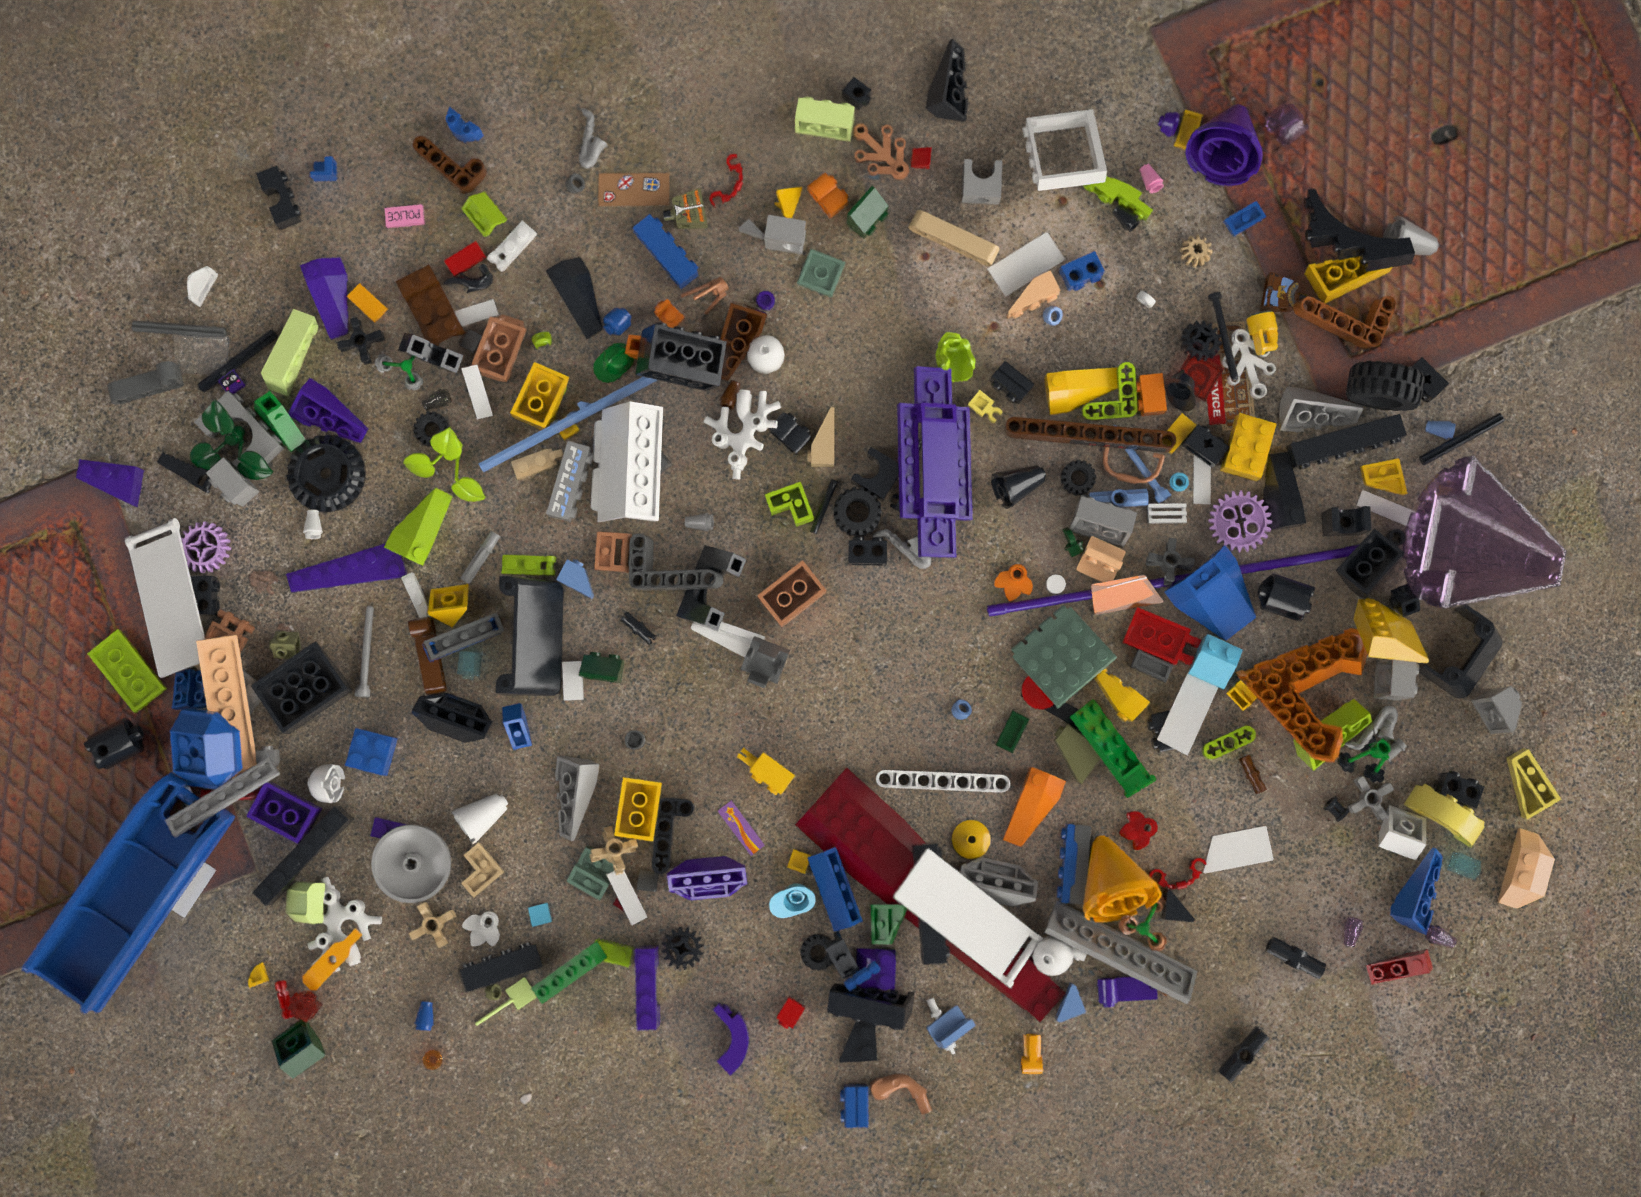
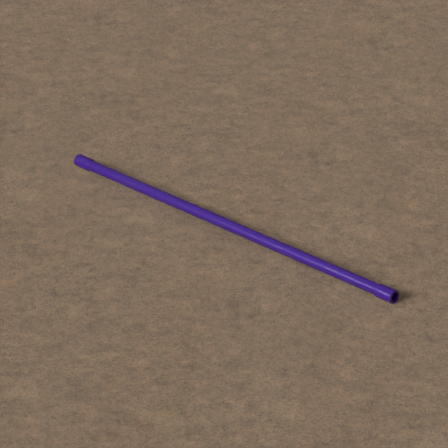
M1359 545L1239 565L1241 574L1344 558L1348 557ZM1191 573L1176 575L1172 585L1178 580H1183ZM1164 578L1149 580L1155 589L1168 587L1164 585ZM1092 589L1012 603L987 605L988 616L991 617L1010 612L1092 599Z

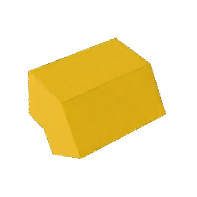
M1241 680L1237 681L1226 693L1243 711L1257 699Z

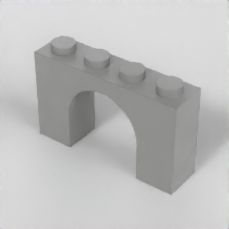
M227 391L217 400L227 410L233 422L244 421L250 425L253 433L252 442L244 452L254 451L261 455L268 464L284 449L280 444L282 441L275 433L271 435L268 432V425L263 420L258 421L255 418L257 414L249 406L246 408L242 404L244 400L237 393L233 395ZM202 415L194 421L212 439L220 433L209 431L202 422ZM235 459L232 463L237 467L240 461Z

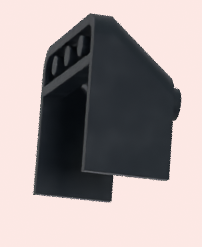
M1467 604L1455 607L1454 611L1475 625L1474 632L1481 639L1462 668L1448 667L1442 674H1439L1426 664L1419 665V673L1457 699L1469 696L1503 644L1502 637L1494 624Z

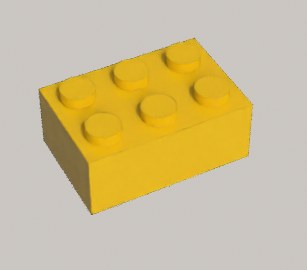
M1239 413L1234 419L1227 444L1229 448L1224 454L1220 471L1256 482L1261 479L1277 423Z

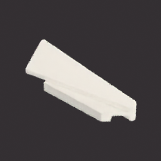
M721 622L718 631L694 623L691 626L693 631L743 657L746 656L754 636L765 640V636Z

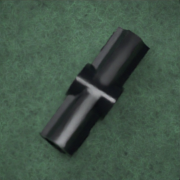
M1271 937L1266 945L1265 952L1315 978L1320 979L1326 970L1325 963L1308 955L1306 951L1294 945L1290 946L1275 937Z
M1255 1026L1246 1038L1234 1047L1233 1053L1218 1069V1072L1232 1083L1246 1065L1253 1062L1254 1056L1269 1040V1037ZM1242 1050H1247L1248 1054L1245 1059H1240L1239 1057Z

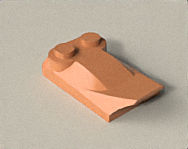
M506 315L496 318L490 316L471 366L478 365L481 376L499 382H507L510 379L512 367L526 332L524 321Z

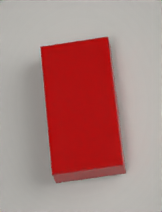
M475 241L444 260L453 276L457 277L460 275V272L464 273L487 257Z

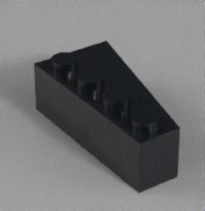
M530 942L519 945L520 949L512 951L509 948L500 951V956L493 958L492 955L481 958L482 962L474 964L471 961L462 964V968L458 969L464 992L468 993L543 967L536 944L531 945Z
M834 983L829 991L827 1013H831L836 1017L852 1018L854 1021L870 1022L875 1026L883 1025L893 1030H903L912 1015L915 992L908 991V994L904 995L898 994V990L891 989L887 993L880 992L878 988L873 987L861 990L860 986H856L852 991H849L845 984Z

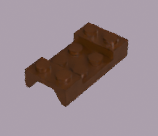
M430 265L395 281L414 315L425 340L438 346L441 342L453 336L466 334Z

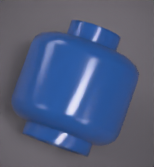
M613 308L603 318L605 331L610 335L614 334L616 336L624 333L631 326V315L624 308Z

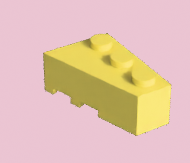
M1522 748L1506 758L1522 818L1527 820L1561 800L1529 749Z

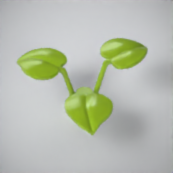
M451 427L433 435L431 438V446L436 452L440 453L433 461H430L429 457L423 453L410 454L403 461V464L412 473L422 478H428L435 473L433 465L442 456L449 461L455 459L454 480L456 483H453L451 486L455 495L460 499L470 502L481 501L486 497L477 481L469 477L458 478L459 460L463 445Z

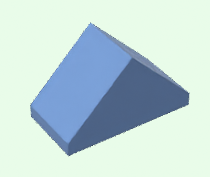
M1069 983L1066 994L1054 1018L1060 1023L1086 1013L1078 990L1072 983Z

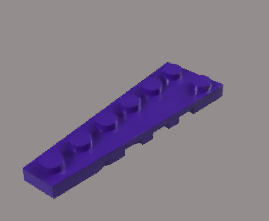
M385 544L287 573L286 576L290 591L297 593L322 588L399 579L407 575L403 557L384 548Z

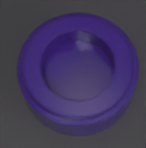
M769 291L760 292L756 298L757 306L763 311L771 310L775 305L774 295Z

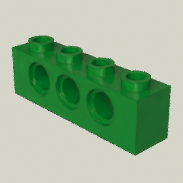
M596 941L531 989L541 1004H543L608 958V956Z

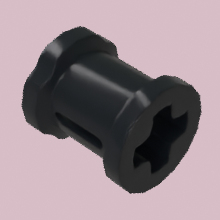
M1334 796L1324 805L1323 809L1328 810L1335 817V820L1339 822L1349 813L1350 809L1341 805L1337 801L1338 798Z

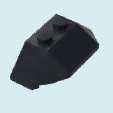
M446 692L419 696L412 709V714L430 731L464 743L485 739L492 725V721L482 705Z

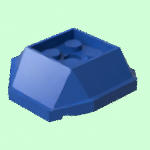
M189 708L180 711L170 730L173 773L184 779L188 786L217 789L242 770L240 731L236 727L231 726L218 712Z

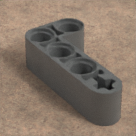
M165 361L156 364L157 370L107 384L111 403L116 405L183 387L184 382L180 367L172 361Z

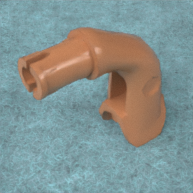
M902 1073L892 1074L883 1078L879 1077L870 1083L872 1094L877 1100L889 1097L890 1093L900 1088H907L912 1098L916 1100L922 1115L932 1111L926 1096V1089L908 1075Z

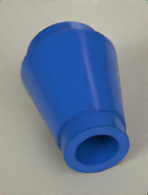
M421 1002L414 1023L416 1025L415 1030L431 1031L432 1026H434L432 1002Z

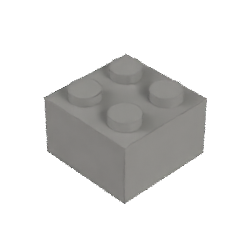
M222 458L206 472L210 477L208 481L215 488L218 487L222 491V497L233 505L238 504L243 507L260 492L248 478L238 471L232 462L225 458Z

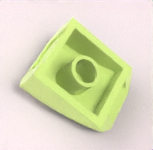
M294 882L287 889L286 913L296 922L323 923L325 883Z

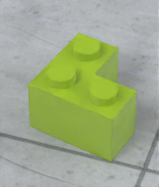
M801 482L765 494V499L772 516L790 509L796 527L814 521V516Z

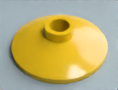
M963 821L953 831L952 845L955 851L964 858H979L987 852L990 846V833L986 826L979 821ZM970 836L975 837L974 843H969L968 838Z

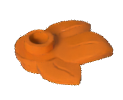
M1015 564L1008 571H1003L996 577L994 587L1004 588L1005 596L1011 602L1017 599L1021 592L1030 595L1033 584L1027 577L1026 568L1020 564ZM1014 571H1019L1021 573L1020 577H1015Z

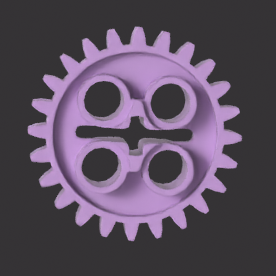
M1240 490L1239 496H1236L1234 491H1232V497L1225 494V501L1218 499L1220 505H1213L1216 512H1210V515L1214 517L1209 519L1208 522L1214 524L1209 527L1210 531H1215L1212 537H1219L1217 544L1223 541L1226 547L1229 545L1230 552L1234 548H1237L1238 553L1241 552L1242 548L1248 552L1249 546L1255 550L1256 542L1262 545L1261 538H1268L1264 532L1271 531V528L1267 527V525L1272 524V521L1267 520V518L1272 514L1265 513L1268 506L1262 507L1264 500L1256 501L1258 495L1251 498L1250 492L1246 496H1243L1242 490ZM1235 506L1239 508L1241 520H1245L1243 522L1245 538L1242 537L1240 524L1235 523L1238 519ZM1249 506L1253 512L1246 515L1243 513L1242 508ZM1229 510L1233 512L1234 517L1226 519L1223 513ZM1253 524L1257 527V531L1250 533L1247 531V526ZM1236 529L1238 536L1232 538L1228 535V531Z

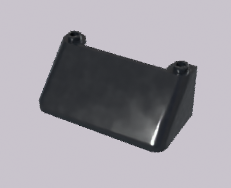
M499 576V589L501 593L507 596H514L512 674H502L497 678L495 693L503 696H555L561 690L564 589L561 584L555 581Z

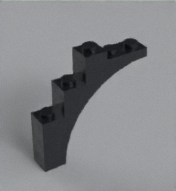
M1315 188L1308 189L1306 198H1304V207L1309 212L1308 230H1305L1306 241L1310 242L1311 248L1332 245L1333 252L1337 253L1338 260L1360 256V263L1364 265L1366 272L1412 264L1415 251L1410 237L1397 239L1379 238L1351 229L1338 221L1326 209Z

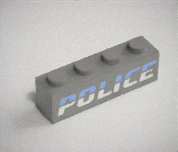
M567 441L546 512L549 517L571 522L572 518L576 517L578 508L575 506L577 500H580L582 497V482L587 480V465L591 464L593 460V453H591L590 447Z

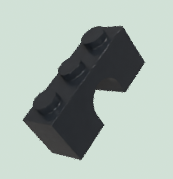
M276 165L256 173L261 189L267 196L280 194L279 202L269 207L275 225L282 230L302 222L300 219V215H302L298 204L295 205L293 201L295 194L292 188H288L287 185L289 179L284 170L281 171Z
M404 333L398 351L453 373H457L463 355L434 345L428 340L409 333Z

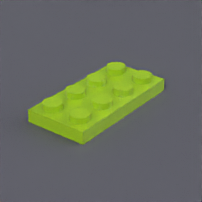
M119 629L87 653L134 713H138L167 689Z

